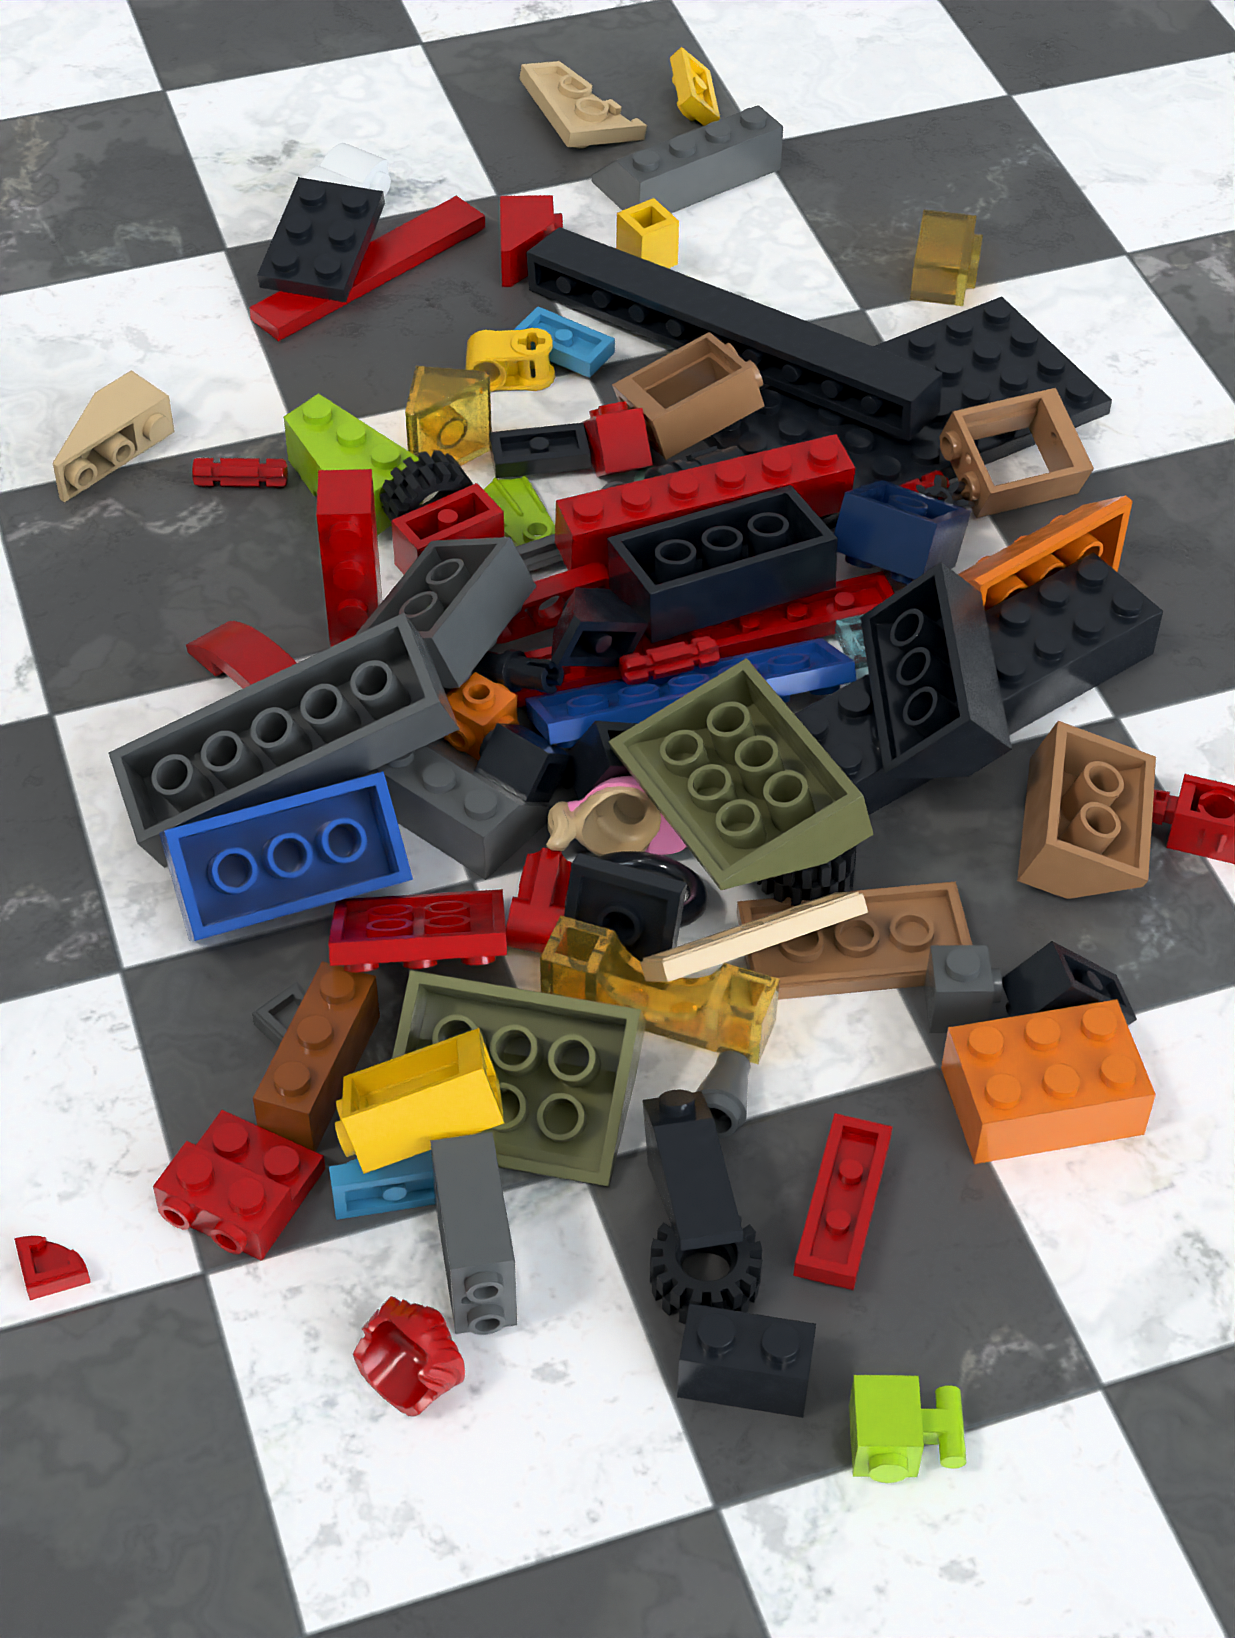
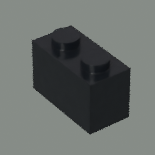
M689 1304L679 1358L677 1398L803 1418L816 1323Z

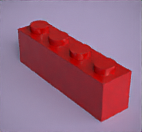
M372 469L318 470L316 515L330 647L355 636L383 601Z

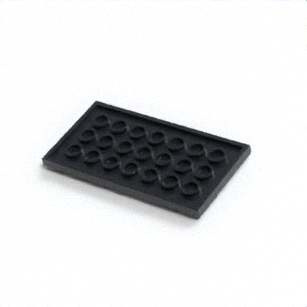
M1001 296L873 346L942 372L940 413L910 441L772 386L760 390L764 407L707 437L703 441L709 447L717 446L719 450L729 446H736L746 456L837 434L855 466L853 489L880 480L895 485H901L915 478H919L921 482V476L935 470L941 471L950 480L957 477L951 462L947 461L941 452L939 437L953 411L1056 388L1076 428L1108 415L1112 399ZM1029 428L974 440L985 465L1036 444ZM840 512L819 518L829 529L836 527Z

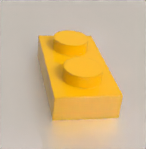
M681 47L670 57L673 72L672 82L676 87L679 110L690 121L696 119L703 126L720 120L710 70Z

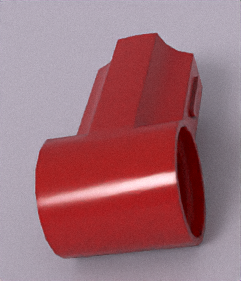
M542 848L536 853L527 854L519 882L518 897L513 896L506 925L507 947L558 957L565 922H563L564 906L572 864L563 856L561 851Z

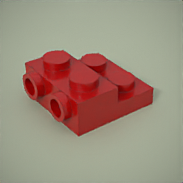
M221 1110L196 1145L189 1141L183 1144L153 1185L158 1212L172 1226L182 1230L195 1229L211 1237L219 1247L229 1253L240 1254L243 1252L262 1261L326 1169L324 1156Z

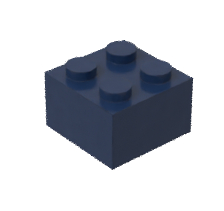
M880 480L845 492L834 535L838 538L837 552L844 554L845 562L853 566L871 569L875 565L891 571L890 577L892 579L909 584L940 562L950 569L956 566L971 510Z

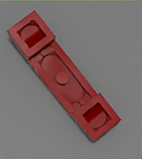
M228 621L186 644L187 652L216 677L224 672L242 689L297 663L269 637L255 628L237 621Z

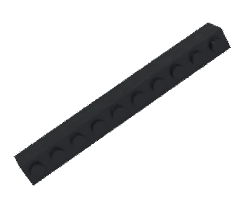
M561 227L557 228L526 252L529 290L676 349L710 332L722 343H730L744 361L751 360L758 368L764 384L910 441L940 413L942 372Z

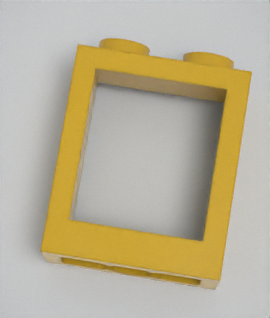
M479 1028L343 1076V1098L336 1100L340 1121L335 1122V1129L340 1145L346 1157L356 1154L363 1174L431 1150L430 1140L472 1135L504 1124L499 1079Z

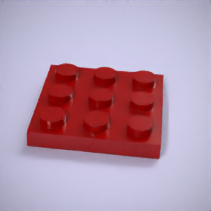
M503 889L348 898L336 901L328 942L330 966L344 965L345 971L359 973L373 971L379 967V963L402 962V966L409 969L433 967L437 964L438 959L461 958V963L466 965L492 963L496 960V956L507 955Z

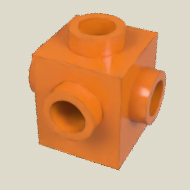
M476 672L460 688H452L446 695L459 730L444 736V739L457 750L466 752L477 760L481 757L479 750L483 739L495 728L497 723L519 725L517 718V695L512 693L503 684L494 683Z

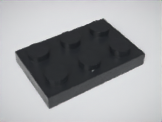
M298 177L257 274L259 287L346 302L384 208L385 199L383 191Z

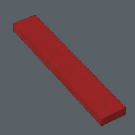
M456 195L371 241L346 302L278 291L250 306V319L277 341H281L486 228L485 215Z

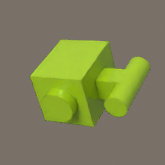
M854 1375L849 1402L853 1477H870L872 1480L881 1483H894L906 1477H918L924 1444L939 1445L941 1466L955 1469L966 1465L961 1390L956 1386L939 1387L935 1390L936 1409H921L919 1376Z

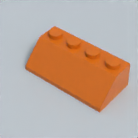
M1125 495L1084 504L1066 515L1057 516L1048 525L1039 530L1019 537L1013 544L1001 551L981 558L975 565L958 575L981 592L984 610H987L1093 552L1118 572L1133 501Z

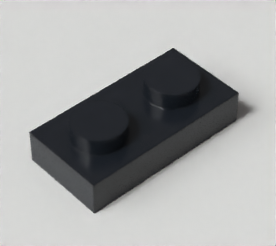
M583 422L489 432V449L495 478L591 469V453Z

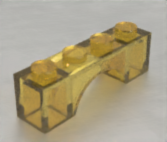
M560 915L540 957L542 993L641 1009L646 1018L645 1031L717 1053L736 1051L743 1054L749 1062L759 1065L776 1022L780 979L724 963L716 972L705 977L678 978L670 982L645 981L640 961L625 949L615 931Z

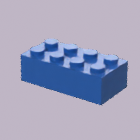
M384 771L171 828L159 833L189 941L201 940L413 880Z

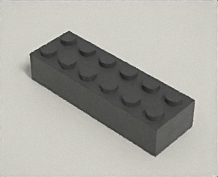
M402 613L110 751L108 754L137 844L165 868L168 864L159 835L164 830L353 780L459 730V726L424 639L406 614Z

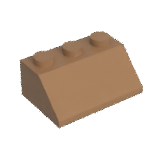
M1057 721L1030 758L1017 881L1066 899L1143 887L1148 882L1156 756Z

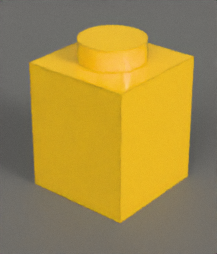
M655 198L617 212L616 249L666 268L678 265L679 220Z

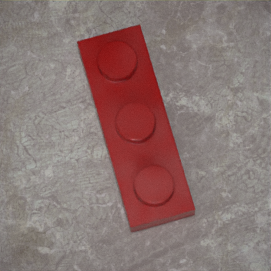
M834 1113L797 1252L793 1276L854 1290L891 1141L893 1126Z

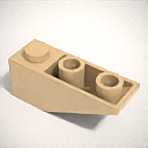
M132 370L95 392L53 461L60 500L65 503L174 433L169 395Z

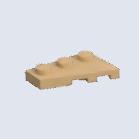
M560 61L521 65L520 81L568 148H586L589 145L645 139L647 128L645 123L638 118L631 121L620 114L622 106L612 99L602 101L592 94L593 85Z

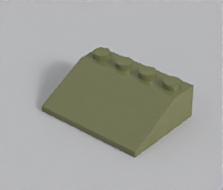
M747 658L608 741L616 756L720 890L826 864L874 835L863 794Z
M410 970L392 1059L479 1028L499 1079L504 1124L479 1133L493 1132L499 1168L610 1187L636 1079L646 1018L641 1009Z

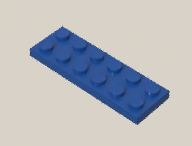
M819 638L720 658L719 662L714 666L700 669L698 665H694L693 671L656 680L651 676L647 682L635 685H628L622 679L558 691L553 694L525 698L528 719L550 745L556 744L560 748H572L594 721L640 723L746 658L784 703L791 700L790 695L808 691L812 695H828L839 690L840 685L856 681L855 661L824 639Z

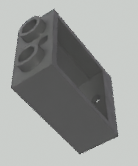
M493 1132L430 1140L436 1213L455 1334L472 1332L478 1335H487L498 1332L503 1327L517 1325L515 1258Z

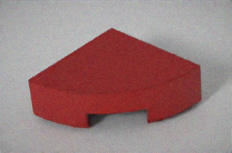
M42 1236L14 1238L30 1300L91 1283L86 1264L82 1257L73 1249L69 1250L62 1245L49 1242L46 1237Z

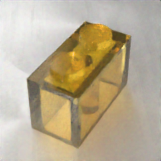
M923 210L913 267L910 300L955 306L964 305L966 288L975 289L983 235L974 234L976 215Z

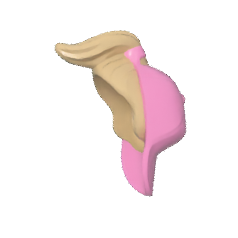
M633 776L610 778L593 788L582 800L558 802L548 813V831L551 837L546 845L552 851H564L574 838L589 851L600 856L621 851H640L668 855L687 848Z

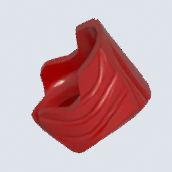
M390 1296L382 1304L380 1310L377 1309L369 1321L361 1328L365 1333V1337L360 1339L353 1352L356 1365L361 1375L371 1387L401 1413L407 1416L420 1415L434 1400L464 1381V1360L459 1353L457 1345L452 1340L444 1317L438 1310L416 1303L410 1304L407 1300L403 1299L400 1301L396 1297Z

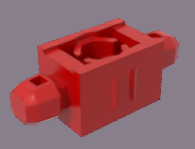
M1184 774L1179 797L1169 795L1170 791L1154 789L1152 823L1162 825V822L1172 824L1166 848L1235 864V785Z

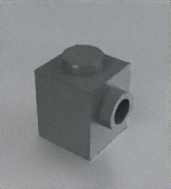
M988 945L930 946L924 983L929 1033H947L948 1027L989 1021L992 1003L1001 1002L1002 975L1000 968H991Z

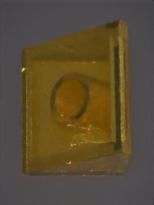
M416 366L405 409L408 451L417 457L418 453L427 451L431 457L433 451L438 450L444 456L447 453L453 456L460 466L490 451L489 432H492L490 376L485 371Z

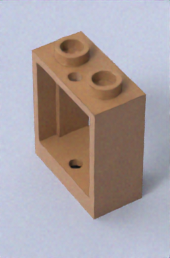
M710 332L612 384L618 402L627 401L628 410L643 409L649 445L665 460L765 406L759 387L763 386V380L756 365L751 360L744 361L730 343H722Z
M1056 388L953 411L939 437L940 448L944 458L951 462L958 481L966 484L965 489L961 493L965 500L975 502V506L971 508L976 518L1078 494L1094 470ZM1029 428L1049 473L994 486L974 440Z

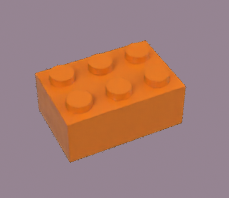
M1117 999L948 1027L941 1070L974 1164L1145 1134L1156 1093Z

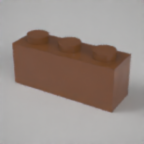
M321 962L253 1096L257 1126L316 1152L337 1108L336 1100L341 1099L343 1096V1076L354 1073L379 1021L380 1011L375 975L364 972H347L342 966H330V963Z

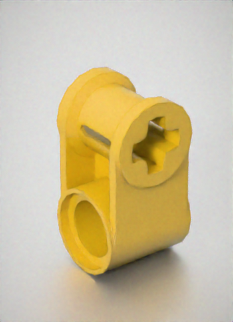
M539 328L477 331L467 341L465 367L467 383L473 389L481 392L497 390L538 391L549 387L555 379L554 367L549 362V353L553 348L551 335ZM532 341L535 343V350H531ZM531 369H535L536 376L534 378L531 376Z

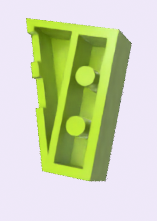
M319 393L285 415L283 418L288 461L313 496H317L318 470L372 469L377 536L392 526L391 521L381 507L383 504L380 501V494L386 493L382 486L385 480L394 481V477L390 472L395 467L401 471L407 467L403 460L411 457L416 462L419 458Z

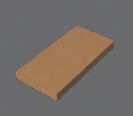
M956 881L850 891L863 893L868 913L745 955L753 1001L760 1002L924 986L931 945H972ZM787 897L783 903L774 900V898L737 901L738 924L742 925L795 906H791L790 897ZM802 900L801 904L809 902L810 900Z

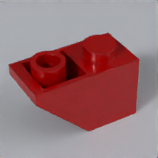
M627 401L602 405L598 409L589 411L590 419L583 421L591 453V464L597 477L653 466L642 408L628 410Z

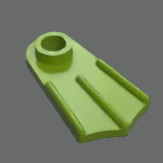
M526 476L516 479L498 480L493 478L492 482L483 489L504 511V536L511 537L515 546L555 534V525Z

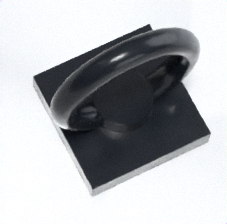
M621 851L593 857L578 853L571 864L563 920L565 925L558 960L665 990L669 982L645 981L640 962L643 961V958L677 947L680 928L695 922L705 912L708 905L707 887L699 875L692 869L662 855L640 851Z

